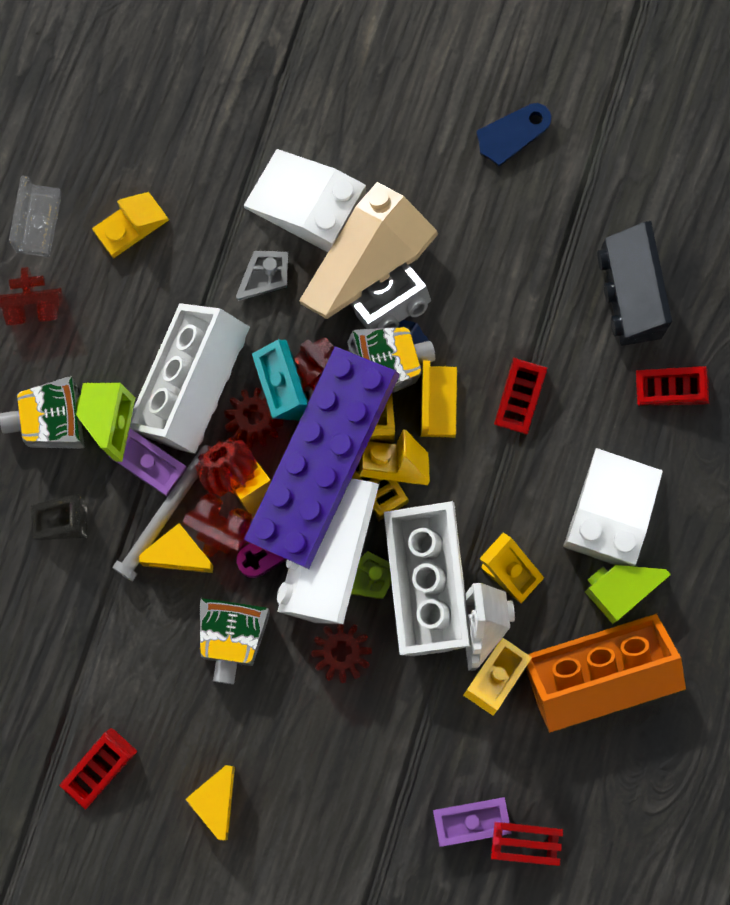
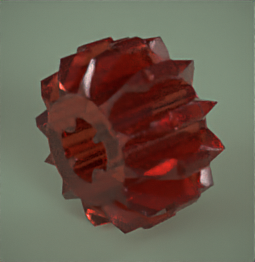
M256 388L254 397L250 398L247 390L244 389L241 391L243 401L240 402L234 397L229 400L232 407L236 410L228 409L224 411V416L232 420L225 425L228 432L236 431L233 437L236 443H239L247 436L246 445L248 448L253 447L254 438H259L261 446L264 447L267 445L265 435L268 434L271 438L276 439L278 432L272 426H283L284 421L283 419H272L266 397L261 399L262 391L260 388ZM257 411L262 420L259 421L257 419V424L255 425L249 424L246 416L249 415L251 417V412Z
M233 437L228 438L225 442L218 440L217 444L213 447L208 446V451L198 456L199 462L195 465L197 476L203 487L210 494L217 493L220 497L224 496L227 492L234 494L236 489L240 487L245 488V483L255 477L254 471L258 468L256 459L249 446L243 440H235Z
M337 624L338 634L335 635L329 626H325L323 630L329 639L326 641L318 636L314 638V642L324 647V650L311 651V656L313 658L325 657L324 660L317 663L315 668L317 671H322L329 666L330 669L326 674V679L329 681L333 679L335 672L339 671L340 683H346L345 671L349 670L353 678L357 680L360 678V674L355 665L357 664L365 669H368L370 665L366 660L359 658L360 655L368 656L372 654V648L370 647L359 648L361 644L368 640L367 634H362L357 639H354L353 637L358 629L355 624L350 627L348 634L344 633V624ZM341 643L346 644V649H352V654L346 655V661L339 662L337 656L333 658L331 655L332 651H336L338 644Z

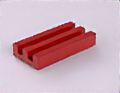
M494 822L491 859L560 866L561 859L557 858V851H561L562 844H558L559 836L563 837V829ZM503 830L544 834L549 835L548 842L503 838L502 834ZM501 845L547 850V857L501 852Z

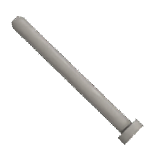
M208 445L201 447L123 562L116 561L112 568L120 575L133 582L137 576L134 569L139 564V555L152 545L213 456L214 450Z

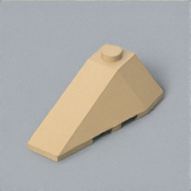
M377 182L353 210L300 298V304L326 319L330 318L360 298L363 290L377 281L380 283L384 282L390 277L389 273L402 264L406 263L408 265L417 260L437 237V230L403 195Z

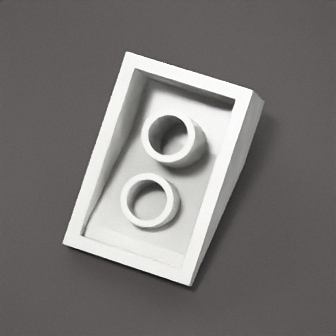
M277 149L245 202L244 208L318 248L329 252L353 210L366 195V185L337 169Z
M596 448L563 547L614 565L635 566L647 532L663 471Z

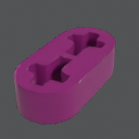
M252 543L243 547L237 555L239 570L244 576L249 578L260 577L287 560ZM266 552L267 556L259 560V569L254 570L251 566L247 568L243 566L247 562L246 555L248 553L258 556Z

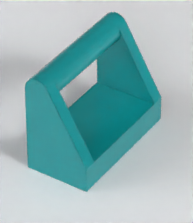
M278 339L252 353V357L272 419L300 421L307 407L308 400L287 340Z

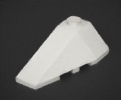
M473 583L465 593L471 646L466 647L468 671L476 670L480 667L510 629V622L515 621L513 601H507L506 592L483 583Z

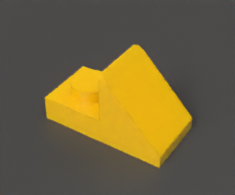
M149 192L118 200L117 203L120 209L92 228L113 259L169 221L166 214Z
M403 429L397 444L368 442L359 461L360 477L428 485L430 482L428 452L407 430Z
M504 532L479 558L483 562L481 566L483 571L519 603H522L544 579L543 575L516 542Z
M502 637L463 696L494 716L532 657Z

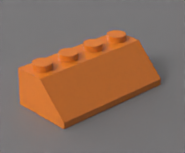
M657 614L528 654L532 658L526 666V671L538 708L549 733L686 690L681 656Z

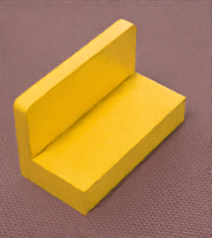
M423 360L421 437H456L457 367L430 366L429 360Z

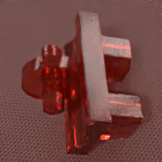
M29 267L21 268V278L9 279L10 289L22 288L23 292L0 295V308L2 307L6 325L26 323L24 305L27 304L37 305L39 322L58 319L59 301L63 298L62 288L33 291V287L45 286L44 275L32 276Z
M326 337L314 343L309 339L301 344V350L294 358L299 366L296 370L297 374L303 379L301 386L304 393L310 389L315 390L334 349V346Z
M212 494L202 496L195 509L186 513L183 524L199 531L196 539L205 543L203 553L209 557H213L218 550L228 554L231 548L238 551L246 542L250 543L244 540L249 530L252 518L251 513L238 508L230 510L228 518L219 515L223 501Z

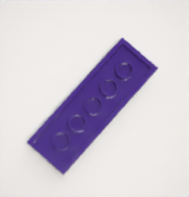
M336 346L334 347L244 540L304 568H310L400 376L396 370Z

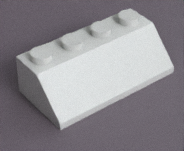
M179 303L135 403L129 428L141 436L173 449L195 454L198 446L203 441L204 432L218 406L220 395L231 376L233 365L244 346L250 327L220 308Z
M352 478L310 568L307 569L286 560V567L289 569L285 582L281 584L278 590L277 602L279 606L277 612L314 623H344L379 484Z
M450 501L384 512L400 655H427L471 646L454 502Z

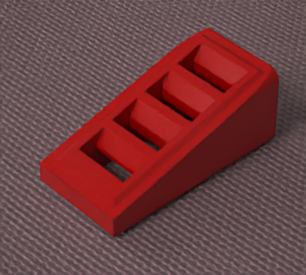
M513 357L494 425L528 434L548 369L547 367ZM520 370L536 375L535 382L516 377L517 371ZM514 383L532 388L531 395L512 390ZM513 397L529 402L527 409L509 404V398ZM508 410L524 415V421L521 422L504 417L505 411Z
M706 366L636 370L638 406L709 404V378ZM648 378H654L655 396L648 397ZM662 378H668L669 396H663ZM676 378H683V395H677ZM691 378H697L698 394H691Z
M110 728L99 738L59 786L86 810L134 757L137 750L119 733ZM107 744L121 758L118 759L112 752H110L105 747V745ZM97 754L112 766L110 771L95 758ZM87 765L102 778L100 782L85 770ZM77 776L93 789L90 794L75 781Z

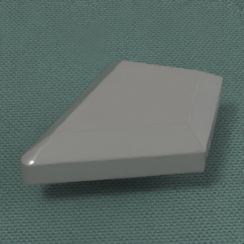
M254 251L237 292V300L240 301L286 288L288 252Z

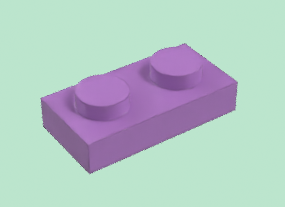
M129 428L123 461L116 462L166 497H168L187 469L184 464L131 428Z
M505 797L433 810L439 847L491 838L494 832V822L509 823ZM503 830L502 835L512 834L511 831Z

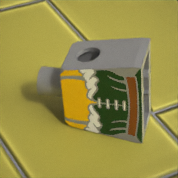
M406 327L354 330L347 342L351 353L396 370L400 374L392 393L417 382L422 374L420 364H423V360L435 361V350L432 342L427 341L413 344L410 331Z
M72 376L19 392L17 394L19 410L0 413L2 433L21 431L23 442L28 447L85 448L82 422L76 416L77 383Z
M201 598L200 650L203 659L216 661L213 682L234 685L237 664L253 666L269 619V608Z

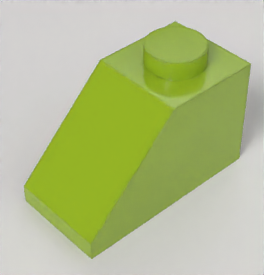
M83 383L81 395L76 402V416L100 448L116 462H122L136 398L121 383Z
M615 565L607 571L603 566L588 579L592 586L585 593L609 621L614 624L671 574L666 569Z

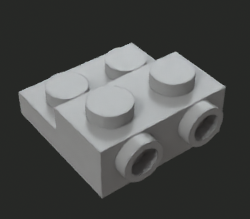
M402 264L389 273L390 277L382 283L377 281L363 290L361 297L350 304L366 329L398 328L399 322L409 315L411 317H418L426 311L428 303L431 302L427 286L409 264Z

